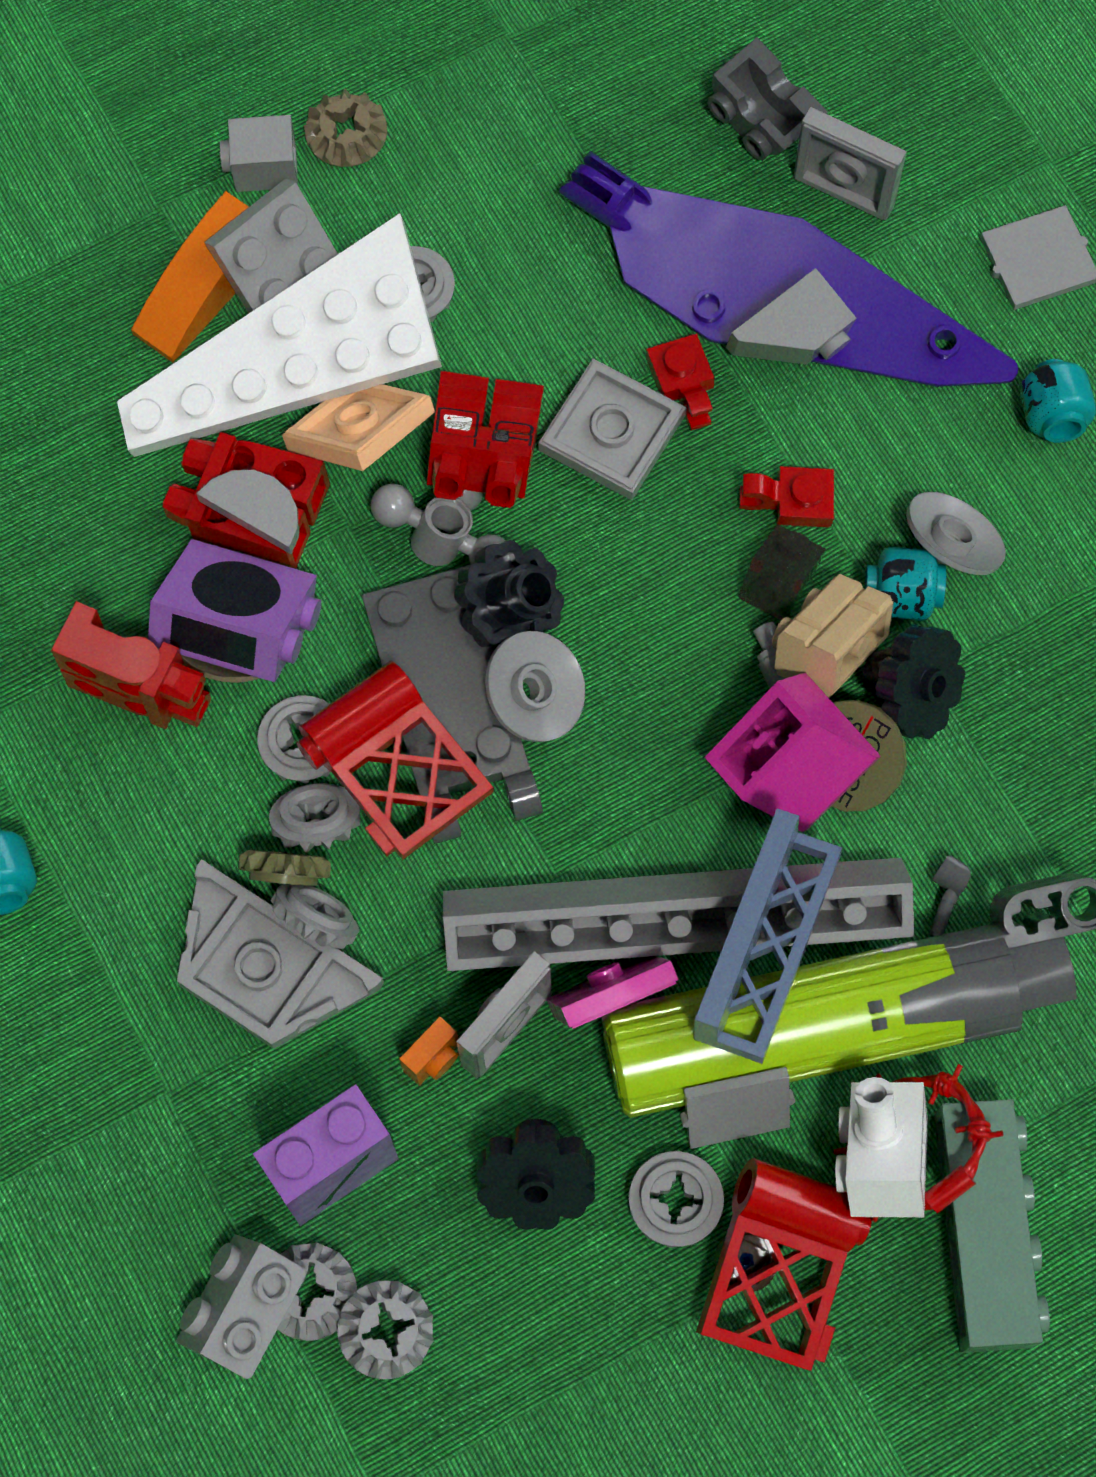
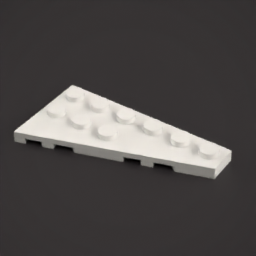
M401 214L393 217L119 399L117 405L128 451L134 457L188 442L190 439H198L442 367L405 223Z

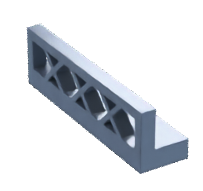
M778 808L774 814L694 1022V1040L763 1064L842 853V847L799 833V815ZM794 849L825 860L819 876L796 885L787 868L792 850ZM782 879L787 889L776 894ZM813 891L807 906L802 895ZM793 900L802 917L801 925L797 929L776 937L767 919L769 910ZM761 931H763L767 941L756 946ZM793 943L787 959L782 947ZM773 952L783 971L780 980L756 990L747 972L749 962ZM742 983L747 994L736 999ZM773 996L767 1012L761 1000ZM753 1004L763 1024L756 1043L723 1032L729 1014Z

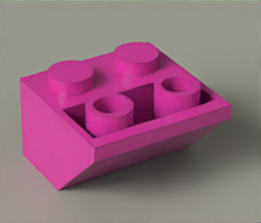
M805 672L777 681L704 758L741 800L773 817L777 808L799 815L798 830L805 832L881 756Z

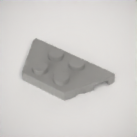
M201 859L196 866V886L192 910L188 912L185 930L187 939L185 951L181 954L177 982L180 987L271 1048L279 1047L376 993L383 986L384 981L382 977L341 950L335 949L330 945L321 947L314 940L309 938L303 939L302 935L297 931L287 929L285 921L277 918L272 911L274 906Z

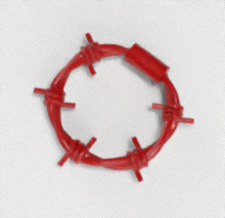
M960 1064L957 1065L953 1075L941 1071L937 1075L905 1077L893 1081L924 1082V1087L933 1088L928 1101L929 1104H934L938 1094L947 1098L953 1096L962 1102L967 1110L970 1122L965 1126L955 1127L956 1133L967 1131L968 1141L972 1143L970 1158L964 1166H958L925 1192V1210H934L937 1214L976 1185L973 1178L977 1172L979 1160L986 1143L991 1138L1004 1135L1002 1130L991 1132V1124L986 1121L982 1110L971 1099L963 1085L958 1082L957 1078L963 1068ZM877 1074L875 1076L878 1078H883L881 1074ZM847 1145L843 1148L834 1149L835 1155L843 1153L847 1155ZM872 1217L871 1221L876 1223L879 1217Z

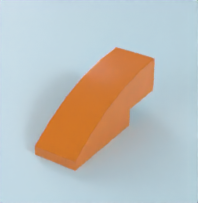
M227 191L223 193L182 244L163 272L131 329L134 336L172 363L236 294L204 243L249 208V206Z

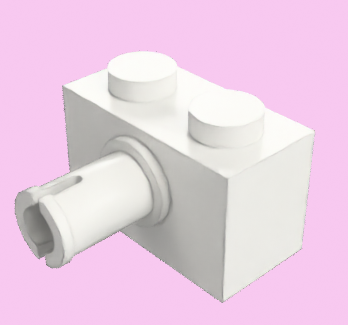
M878 1077L867 1078L861 1082H851L850 1107L839 1108L840 1143H848L847 1155L836 1156L835 1169L837 1192H847L851 1217L924 1218L928 1125L924 1082H889Z

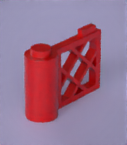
M393 661L383 665L299 726L303 737L296 742L299 750L315 770L324 766L330 772H333L372 821L365 828V831L386 857L396 851L402 860L493 793L494 787L423 702L419 692L405 672ZM420 723H423L436 739L433 758L400 754L402 737ZM394 743L393 753L382 752ZM441 748L445 750L452 760L440 759ZM368 761L391 764L388 791L364 789L352 773ZM399 765L432 769L428 796L395 792ZM438 770L463 772L475 788L459 800L435 797ZM374 801L386 802L384 814ZM393 803L426 807L424 825L404 840L391 823ZM433 808L445 809L432 819Z
M752 1158L744 1165L735 1185L732 1199L733 1216L696 1333L811 1371L815 1360L824 1363L826 1361L835 1327L826 1325L847 1253L855 1245L860 1246L865 1242L871 1228L872 1217H851L847 1192H837L836 1186ZM745 1232L763 1238L774 1261L746 1276L738 1259V1253ZM778 1244L795 1250L783 1256ZM809 1254L827 1260L819 1286L801 1295L788 1266ZM779 1271L792 1300L765 1315L751 1286ZM733 1272L737 1282L728 1286ZM742 1291L756 1320L735 1332L716 1326L723 1301ZM814 1301L810 1314L806 1304ZM796 1310L806 1328L798 1353L780 1348L770 1327V1324ZM761 1330L766 1343L748 1336Z

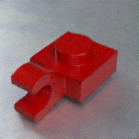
M693 334L647 348L646 360L659 393L673 401L679 399L680 404L686 407L685 418L691 431L711 425L708 412L712 411V405L706 391L714 388L715 377L698 335Z
M780 466L777 481L763 474H743V486L739 488V508L745 510H777V525L831 528L834 520V469Z

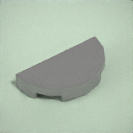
M232 470L211 479L196 493L199 502L287 553L292 554L299 538L298 509L290 491L275 477L256 470Z

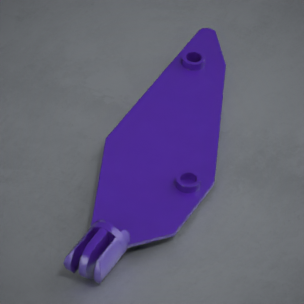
M591 151L584 157V164H579L572 172V181H565L559 190L563 197L610 228L624 283L710 342L727 345L734 330L816 268L855 315L856 320L847 333L851 341L842 350L828 360H825L820 354L811 362L935 387L1005 384L1012 382L1018 374V365L1011 357L803 218L641 186ZM944 339L949 341L953 348L942 350L937 347L935 342Z

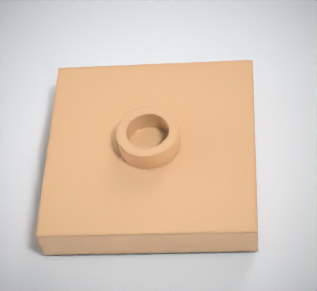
M381 384L323 401L286 430L282 437L287 451L364 471L435 413V409L429 395Z

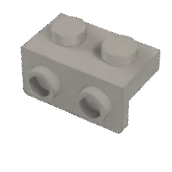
M234 1234L230 1243L224 1244L213 1258L210 1266V1274L212 1276L201 1296L192 1300L185 1309L180 1321V1329L182 1331L176 1343L245 1379H249L253 1376L303 1283L307 1272L303 1267L267 1246Z

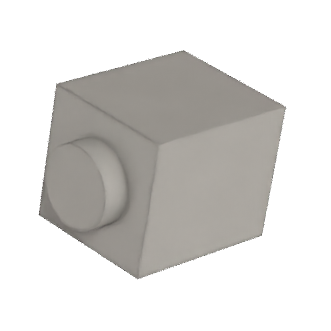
M291 115L228 119L229 140H220V158L222 171L232 172L236 192L271 190L285 178L296 182L298 185L296 140Z

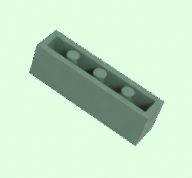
M1013 1099L977 1101L975 1103L982 1110L986 1121L991 1124V1132L1002 1130L1004 1135L991 1138L986 1143L979 1160L977 1172L973 1178L976 1185L944 1208L960 1353L1030 1349L1043 1343L1042 1333L1049 1332L1050 1316L1045 1295L1037 1296L1034 1271H1041L1042 1250L1038 1235H1030L1027 1211L1034 1210L1035 1194L1031 1176L1022 1174L1020 1152L1027 1150L1026 1123L1022 1115L1015 1116ZM962 1102L942 1104L934 1114L941 1180L958 1166H964L971 1156L972 1143L968 1141L967 1131L956 1133L955 1127L965 1126L970 1122L967 1110Z

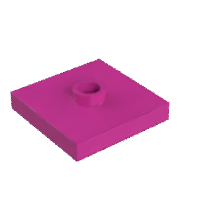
M659 956L641 957L623 966L616 962L599 968L587 975L588 981L546 1000L553 1017L567 1027L574 1029L675 985L679 979L670 960Z

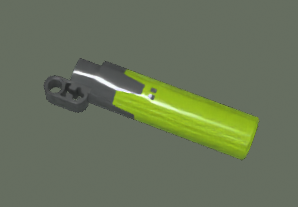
M1066 873L1011 885L1001 889L992 900L990 918L993 924L799 966L763 1064L694 1040L695 1017L707 987L631 1003L608 1013L601 1018L604 1029L603 1036L610 1072L622 1113L632 1118L685 1106V1088L786 1067L789 1074V1082H794L1021 1031L1023 1011L1077 999L1074 969L1064 936L1096 929V880L1077 873ZM1084 886L1090 895V903L1083 914L1072 916L1068 909V899L1075 889ZM1021 903L1038 909L1047 907L1051 914L1048 915L1043 912L1027 914L1023 919L1024 926L1012 921V915L1021 912ZM780 970L750 978L756 990L779 981L783 971ZM742 983L736 999L747 994ZM773 996L761 1000L767 1012ZM753 1004L729 1014L723 1032L756 1043L763 1024Z

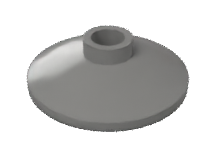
M924 492L915 496L908 505L906 517L912 533L919 543L937 558V562L940 564H946L968 574L988 575L997 571L1004 562L1006 550L1000 534L984 515L964 501L939 492Z
M526 631L508 637L498 645L491 655L485 677L486 693L494 715L505 729L526 741L547 742L565 735L574 727L584 707L585 682L577 659L565 644L549 634L538 631ZM523 682H525L530 689L529 698L524 692Z

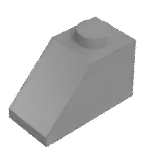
M815 268L731 333L726 348L734 356L806 365L820 354L825 360H828L851 341L847 333L854 324L856 317Z

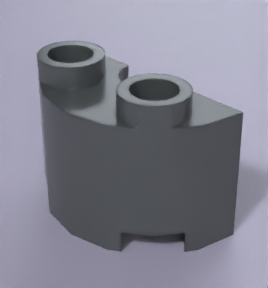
M758 37L713 74L712 88L714 94L707 100L712 114L722 123L729 122L736 132L743 137V144L747 151L754 158L762 161L770 154H780L800 137L802 120L810 107L825 114L828 113L804 86L796 87L786 78L782 70V63Z

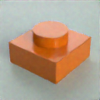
M439 1017L400 1057L399 1060L403 1072L419 1086L429 1076L434 1080L439 1079L448 1071L459 1056L454 1050L457 1047V1031L443 1018Z

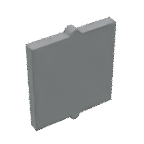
M1066 205L981 233L980 239L993 265L991 275L993 278H999L1013 310L1096 283V267L1086 248L1088 239L1080 236Z
M783 1067L685 1088V1111L680 1114L682 1126L687 1128V1139L690 1149L790 1128V1105L795 1103L793 1091L789 1089L787 1068Z

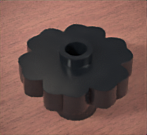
M514 540L491 544L477 550L475 563L460 569L458 573L459 584L456 586L454 598L461 607L467 609L462 617V626L466 632L473 635L474 640L479 646H498L508 637L521 632L538 631L544 633V631L552 630L559 626L561 620L560 611L564 605V597L556 589L557 570L549 561H546L545 556L539 549L532 548L522 552L521 547Z
M911 625L905 632L898 634L894 638L892 647L877 650L868 657L863 669V685L878 701L883 702L881 709L897 724L903 737L914 738L917 736L931 739L937 731H941L946 727L949 720V708L955 707L960 702L962 685L965 679L964 668L957 664L961 655V645L957 640H954L953 634L948 630Z
M526 1120L515 1128L509 1138L503 1136L491 1138L486 1148L478 1154L476 1172L478 1178V1201L486 1207L488 1213L494 1218L513 1217V1222L520 1229H553L559 1223L560 1217L568 1219L581 1217L586 1207L595 1199L594 1154L586 1149L585 1143L579 1137L570 1136L563 1138L558 1128L547 1120Z

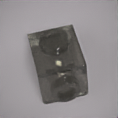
M777 524L754 555L740 589L739 598L780 620L789 617L801 590L818 568L826 549L809 541L803 534L790 531Z

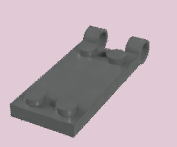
M461 568L362 594L363 604L381 665L383 666L389 661L395 662L412 681L423 702L468 756L472 755L477 759L475 765L490 783L503 780L515 821L543 814L539 791L533 773L530 770L522 740L510 733L498 721L487 698L485 677L488 662L494 652L493 646H479L474 640L473 635L466 632L462 626V617L467 609L461 607L454 598L456 586L459 584L458 573ZM420 723L403 736L407 755L433 758L436 739L423 723ZM441 748L440 759L452 760L445 750ZM411 766L419 795L428 796L432 769ZM438 770L435 797L451 799L450 794L470 789L474 786L463 772ZM433 808L432 819L445 809ZM458 819L432 838L433 843L437 844L461 837Z

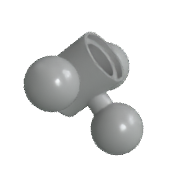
M386 484L380 487L371 499V512L376 521L381 525L396 528L408 524L415 528L411 536L412 550L420 560L429 565L443 566L449 564L455 559L459 551L468 555L470 564L475 563V554L478 549L506 541L502 537L493 534L483 535L478 539L468 534L473 525L471 510L480 504L483 498V493L464 490L463 496L458 497L456 500L434 498L427 504L424 511L415 507L412 494L408 489L399 484ZM436 528H439V529L445 531L447 534H444V533L440 532V531L437 530Z

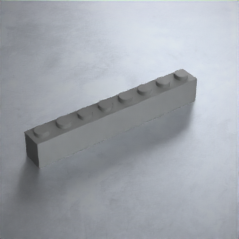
M902 858L838 862L807 945L914 937L913 882ZM824 863L787 866L795 884L798 885L819 876ZM753 868L443 891V922L447 971L522 966L534 951L550 964L722 951ZM782 879L776 894L787 889ZM813 891L802 895L807 906ZM793 900L771 908L767 915V919L776 937L799 928L802 922V917ZM761 931L756 946L767 941L763 931Z

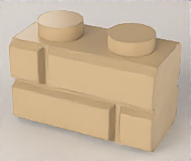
M842 574L835 576L822 590L812 589L807 595L801 611L793 619L789 617L783 618L774 632L772 646L776 648L774 669H776L777 675L789 678L806 672L829 698L889 636L894 602L891 596L870 586L864 589L860 582Z

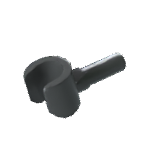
M951 855L947 856L932 881L947 891L940 900L928 935L931 937L944 934L953 907L967 887L971 877L969 867Z

